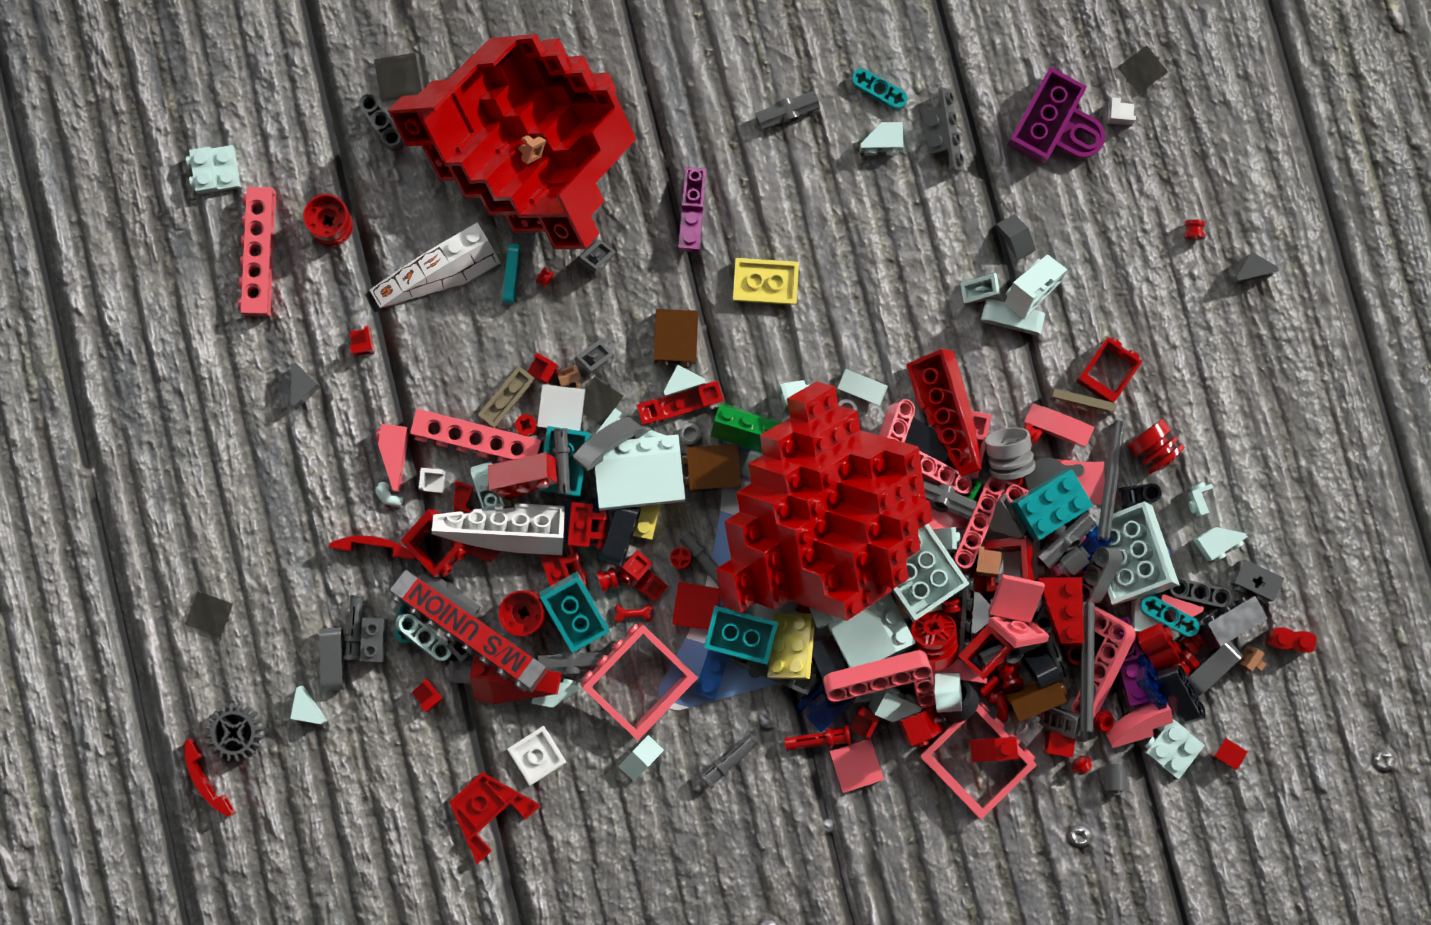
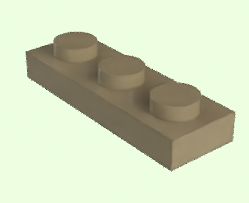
M518 366L479 412L478 416L493 428H496L535 382V378Z
M1055 388L1051 391L1049 398L1054 400L1056 405H1075L1077 410L1088 411V409H1091L1101 416L1113 414L1117 403Z

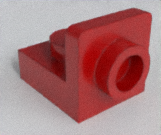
M636 550L621 567L617 576L622 583L634 588L651 568L653 562Z

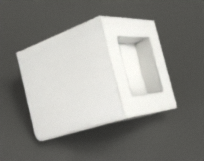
M1112 97L1108 104L1107 123L1132 126L1136 121L1134 104L1121 103V98Z
M421 468L419 490L443 493L445 471Z

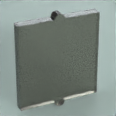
M1147 45L1117 67L1126 78V82L1130 83L1138 94L1168 73L1159 61L1160 58L1156 57Z
M594 377L585 390L582 414L587 416L588 420L592 419L602 426L624 395L612 389L610 384L606 385Z
M197 591L192 606H189L190 612L185 625L221 637L226 623L230 621L228 617L233 603Z

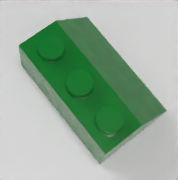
M721 402L710 437L763 452L760 435L782 423V420Z

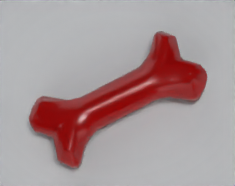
M617 604L614 608L616 614L613 620L619 623L625 618L642 617L651 622V612L654 607L651 604H647L641 609L625 610Z

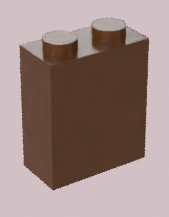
M656 309L654 363H658V366L669 367L671 363H677L681 367H692V364H696L697 310Z
M737 444L687 447V453H683L684 466H688L689 474H684L685 487H690V492L741 488Z
M1034 680L1017 690L1003 694L1009 707V714L1018 722L1067 702L1065 698L1067 690L1062 682H1056L1040 689Z

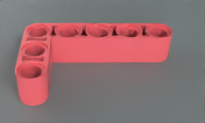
M904 399L889 406L879 436L905 442L915 413V407L910 400ZM919 451L921 466L923 465L925 469L923 470L922 468L924 480L936 485H950L955 489V493L960 495L971 491L972 481L968 476L961 477L957 470Z
M990 477L979 494L976 507L971 518L968 520L960 539V544L957 546L952 558L962 574L967 573L976 559L993 518L996 502L1001 494L1005 493L1010 502H1012L1013 500L1010 499L1009 495H1013L1017 499L1029 490L1003 479ZM989 486H994L997 492H993ZM981 504H986L990 510H985ZM974 522L980 523L982 528L975 527ZM966 541L973 542L975 547L968 546ZM958 559H963L967 565H961Z
M1095 605L1094 631L1105 637L1094 659V687L1096 694L1094 696L1093 719L1100 711L1136 636L1135 630L1131 625ZM1104 619L1106 620L1105 628H1103L1102 622ZM1123 629L1124 637L1121 639L1120 631ZM1112 648H1113L1114 651H1115V655H1114L1113 658L1111 657V654H1110ZM1103 667L1105 669L1104 677H1102L1101 670L1103 669ZM1081 688L1071 708L1072 712L1080 714Z
M921 650L831 672L823 678L827 698L832 702L912 683L920 707L929 708L936 704L932 669L926 652Z

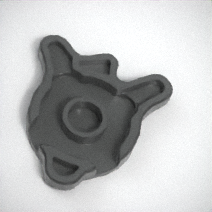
M1042 458L1035 461L1034 471L1024 477L1030 491L1064 469H1072L1076 477L1082 476L1085 469L1081 464L1064 465L1053 458Z

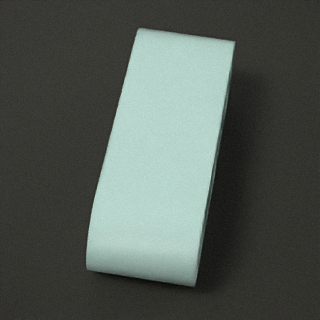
M992 299L985 300L981 317L982 322L1028 334L1041 335L1045 319L1044 312L1033 310L1024 320L1004 305L1005 302Z
M401 614L397 617L395 625L398 631L430 657L439 661L447 660L450 657L451 651L446 647L448 643L411 614ZM408 617L412 625L409 629L405 630L402 627V621ZM423 631L428 634V640L425 643H421L418 639L419 634ZM438 645H443L445 652L442 656L438 657L435 649Z

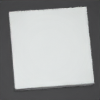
M542 384L537 426L545 428L552 426L580 431L585 389Z
M542 726L507 749L529 786L567 763L545 726Z

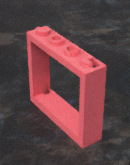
M641 622L635 623L626 632L628 635L623 640L619 639L613 644L609 655H603L596 663L598 666L592 672L589 670L585 673V676L581 679L583 682L580 684L636 740H639L698 679ZM644 634L684 674L632 726L592 686Z
M982 702L978 704L975 712L1000 737L1014 736L1012 733L1008 735L1003 730L1005 726L998 718L993 720L988 714L990 710ZM965 721L951 723L918 756L979 819H982L1037 765L1033 761L1035 757L1029 750L1023 751L1018 746L1020 741L1017 739L1018 756L1026 765L981 807L931 755Z

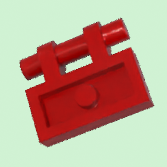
M572 502L568 546L590 547V539H596V548L603 549L608 536L606 533L607 521L610 519L608 510L593 513V504ZM592 520H599L598 532H591Z
M575 546L567 548L569 556L563 558V555L550 554L540 557L550 586L569 576L566 564L572 563L574 571L579 573L585 586H589L586 579L588 575L583 570L580 562L582 558L580 553H577Z

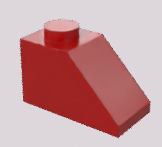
M1015 736L970 740L972 762L1019 759L1017 737Z

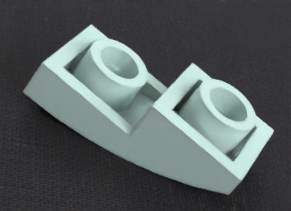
M845 369L838 386L840 390L879 406L888 388L887 385L848 369Z

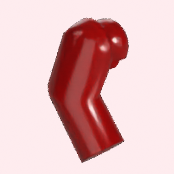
M998 691L997 693H990V704H997L998 707L997 718L1001 722H1006L1008 720L1009 707L1003 694Z

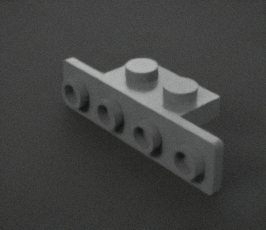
M940 87L938 92L941 108L922 113L928 153L935 155L948 151L951 169L961 172L963 171L964 157L960 152L959 144L961 143V138L956 128L958 120L953 109L954 96L949 89Z
M967 571L964 576L969 585L951 596L960 597L961 601L959 604L962 605V609L954 613H945L955 621L957 634H960L959 654L971 642L968 639V632H971L972 619H969V611L972 612L974 599H971L970 596L971 591H974L975 578H972V571Z

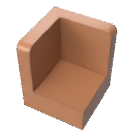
M980 546L976 570L977 576L999 578L1001 552L984 550V547Z

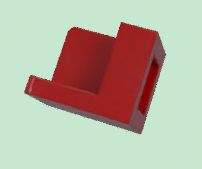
M368 325L364 326V329L350 331L352 344L350 345V351L354 357L375 353L372 332Z
M535 352V359L527 373L545 384H550L559 366L557 363Z
M425 678L423 683L412 691V694L420 702V706L425 712H429L444 699L443 695L429 678Z
M860 706L849 729L870 739L880 717L874 715L869 709Z
M1047 731L1044 753L1073 758L1076 738L1073 739L1060 733Z
M1225 738L1217 752H1212L1210 756L1227 767L1238 770L1248 751Z

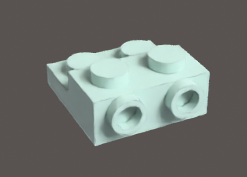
M233 145L189 150L190 156H186L188 168H192L193 176L189 177L191 188L195 189L199 195L241 188L235 147Z
M1173 719V723L1157 728L1159 732L1155 737L1152 736L1144 744L1146 749L1143 753L1176 779H1180L1205 745Z

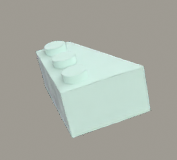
M1048 254L1041 260L1038 259L1027 272L1013 282L1006 292L1007 299L1004 305L1025 320L1063 281L1067 269Z

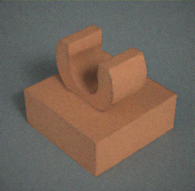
M530 136L522 137L521 141L525 145L518 147V150L523 153L521 160L529 164L541 158L546 140L540 136L532 139Z
M577 365L557 371L561 386L569 387V384L574 382L577 388L581 387L579 380L582 379Z
M1249 645L1244 649L1242 658L1237 662L1239 666L1250 671L1256 668L1262 671L1266 666V663L1261 660L1264 653Z

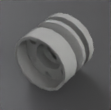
M1016 427L1005 428L990 433L985 438L986 451L990 457L988 462L991 466L990 473L992 477L1009 480L1024 477L1034 471L1035 461L1033 460L1034 455L1031 451L1032 443L1028 430Z

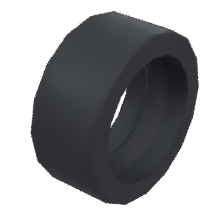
M960 680L962 694L967 693L962 703V711L940 712L949 722H963L969 719L978 708V694L967 681Z

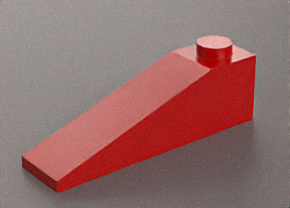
M478 656L473 658L470 681L475 700L500 704L528 698L558 695L562 676L560 672L547 670V673L532 693L527 689L523 692L514 685V680L509 677L508 679L501 677L497 673V668L492 665L487 667L479 661L480 657Z

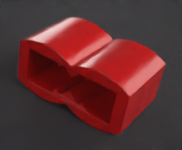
M1162 623L1137 632L1139 644L1156 670L1181 661L1179 655L1182 653L1181 647L1177 641L1174 642L1172 640L1173 635L1169 627L1165 628Z
M1284 627L1267 629L1265 645L1272 649H1288L1295 653H1310L1315 651L1317 636L1308 631L1294 632Z

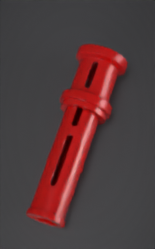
M848 725L842 729L831 730L827 728L822 733L784 738L786 752L827 745L830 748L833 745L844 743L851 745Z

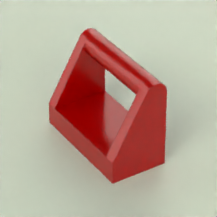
M987 625L958 657L984 680L1014 648L992 627ZM995 638L1004 647L980 671L971 661L976 657L977 653Z

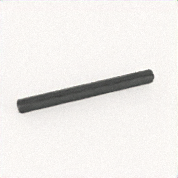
M1115 420L1113 423L1097 538L1103 541H1108L1110 538L1126 425L1124 421Z
M1083 602L1084 643H1081L1080 731L1090 733L1093 732L1094 603Z

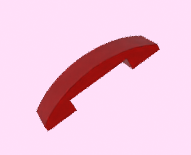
M717 380L681 393L636 404L642 425H647L723 402L724 399Z
M349 536L329 543V548L353 551L355 543L393 548V557L417 561V558L406 547L380 537Z
M195 739L186 740V764L191 779L199 793L220 813L228 817L236 814L226 794L217 798L197 761L204 758V755Z

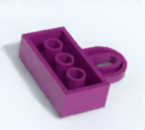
M1049 67L1007 146L1043 165L1050 157L1054 147L1081 159L1090 158L1097 154L1105 142L1104 128L1097 119L1076 108L1087 86ZM1082 130L1094 138V144L1087 145L1076 139L1074 132Z

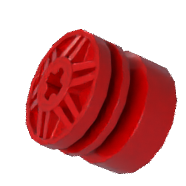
M321 194L315 196L307 203L303 212V220L309 233L317 243L325 247H335L349 239L353 231V220L346 205L340 198L332 194ZM331 221L333 225L329 227L327 222Z
M1163 419L1156 422L1127 445V448L1135 457L1145 453L1147 457L1141 462L1142 466H1145L1150 461L1153 463L1146 470L1149 475L1164 469L1177 459L1180 452L1185 448L1183 443L1175 448L1172 447L1179 439L1177 436L1169 440L1165 438L1171 431V428Z
M519 590L508 594L502 600L499 606L498 617L501 625L507 632L516 636H526L536 633L544 627L548 619V610L542 602L540 594L529 590ZM527 607L530 615L523 618V614L520 611Z
M928 612L913 622L911 634L916 642L913 646V651L921 650L926 652L932 670H942L951 666L959 655L956 623L952 617L941 612Z

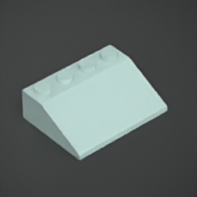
M678 435L626 440L606 453L603 461L595 466L599 511L685 502Z
M1144 501L1114 513L1108 541L1097 538L1099 520L1095 521L1097 525L1088 532L1094 552L1099 547L1118 548L1123 557L1107 590L1112 605L1157 594L1179 586L1152 505Z
M929 524L918 530L921 550L906 559L909 579L896 588H891L913 622L969 585V582Z
M890 593L850 620L839 619L828 624L849 668L903 654L911 650L916 643Z

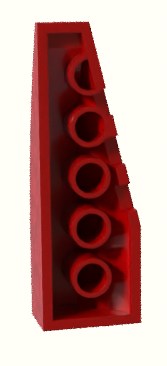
M942 348L907 363L906 366L918 405L926 413L928 422L936 430L938 439L946 447L947 454L960 476L963 477L981 470L973 416L954 351Z

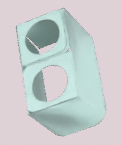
M935 673L937 713L962 711L960 673Z

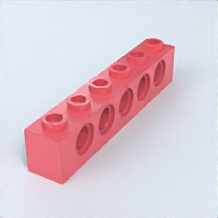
M247 187L246 193L243 194V205L246 206V212L242 215V226L245 227V233L241 236V247L244 248V254L240 257V268H243V275L239 277V289H242V296L238 298V310H241L244 316L271 317L276 191L272 187ZM263 206L262 213L255 215V208ZM256 227H262V232L259 235H253V230ZM260 247L261 253L258 256H252V251ZM259 268L260 274L257 277H251L252 270ZM259 289V295L256 298H250L251 291Z
M416 409L410 434L415 436L414 440L427 443L428 440L436 441L435 445L448 448V445L456 446L457 451L468 453L469 450L475 451L477 456L489 459L490 455L498 457L497 461L499 462L540 454L543 443L539 439L421 409ZM434 424L440 425V431L436 435L430 434V427ZM455 429L460 430V438L452 440L450 438L451 432ZM481 435V443L472 445V436ZM493 441H502L500 450H492L491 444ZM516 445L523 447V452L519 456L512 454V449Z

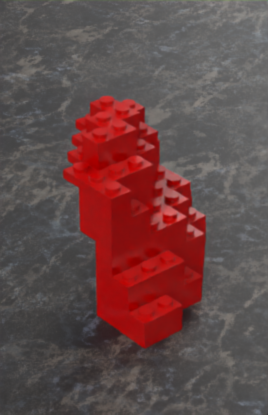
M537 34L490 38L447 80L431 81L418 95L402 96L387 110L405 145L422 146L440 181H456L464 198H480L489 215H505L513 232H545L553 249H587L600 234L591 217L604 202L596 183L636 140L615 95L616 88L609 73H592L584 55L568 57L559 38L546 39L541 42ZM530 136L532 139L540 136L546 140L541 158L526 164L521 160L523 153L518 150L519 146L525 145L521 138Z
M816 381L787 398L789 419L760 435L763 455L748 463L751 484L736 492L739 512L724 521L731 559L716 568L723 607L742 613L756 603L776 610L786 602L793 601L848 621L892 591L891 588L894 589L909 579L906 559L921 550L918 530L932 521L930 501L926 500L919 447L861 431L857 411L838 406L835 386Z

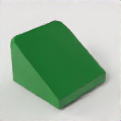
M971 480V491L962 496L976 501L983 488V483Z

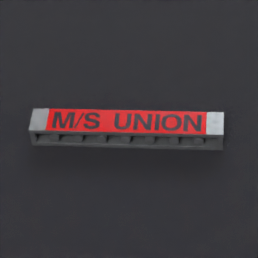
M407 570L402 573L390 589L394 602L400 606L404 604L408 606L410 613L419 619L422 616L428 620L427 624L434 630L441 629L445 632L444 636L453 643L455 641L463 645L461 648L470 655L473 653L480 657L479 661L487 667L492 665L497 668V673L504 679L509 677L514 680V685L523 692L527 689L532 693L547 673L546 667Z

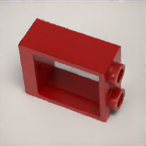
M1107 337L1083 369L1076 382L1100 399L1114 403L1143 361L1139 359L1140 356L1133 350L1127 351L1124 349L1119 340ZM1106 348L1131 365L1114 392L1088 375Z
M427 510L400 541L434 577H445L453 570L452 566L456 561H460L466 556V550L471 545L450 540L455 546L436 565L417 545L432 528L433 515L440 514L437 510Z
M1028 537L984 541V550L1001 553L1021 551L1023 579L1034 581L1032 541ZM986 577L987 592L994 596L998 585H996L995 578Z

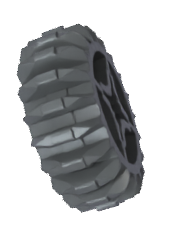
M234 703L229 704V710L226 706H221L222 714L219 711H214L217 719L209 718L208 721L213 725L206 726L205 728L206 730H211V734L205 735L207 739L212 738V741L207 744L208 747L215 745L212 753L216 754L221 751L219 758L224 759L227 755L228 762H232L233 758H235L236 762H240L241 755L245 760L249 759L248 752L252 755L256 754L253 746L257 748L262 746L261 743L257 742V739H264L265 737L259 735V731L265 730V727H258V724L263 721L262 718L255 720L254 718L258 712L254 711L249 714L251 711L250 706H247L243 711V704L241 703L237 705V708ZM236 714L245 719L238 724H234L232 721H228L227 717ZM222 723V727L225 730V735L220 740L219 729ZM248 724L251 727V738L249 742L247 741L248 738L245 736V730L248 727ZM232 728H233V729H238V731H237L238 737H237V736H234V737L230 738V737L232 736V734H233ZM236 741L244 748L234 751L225 746Z

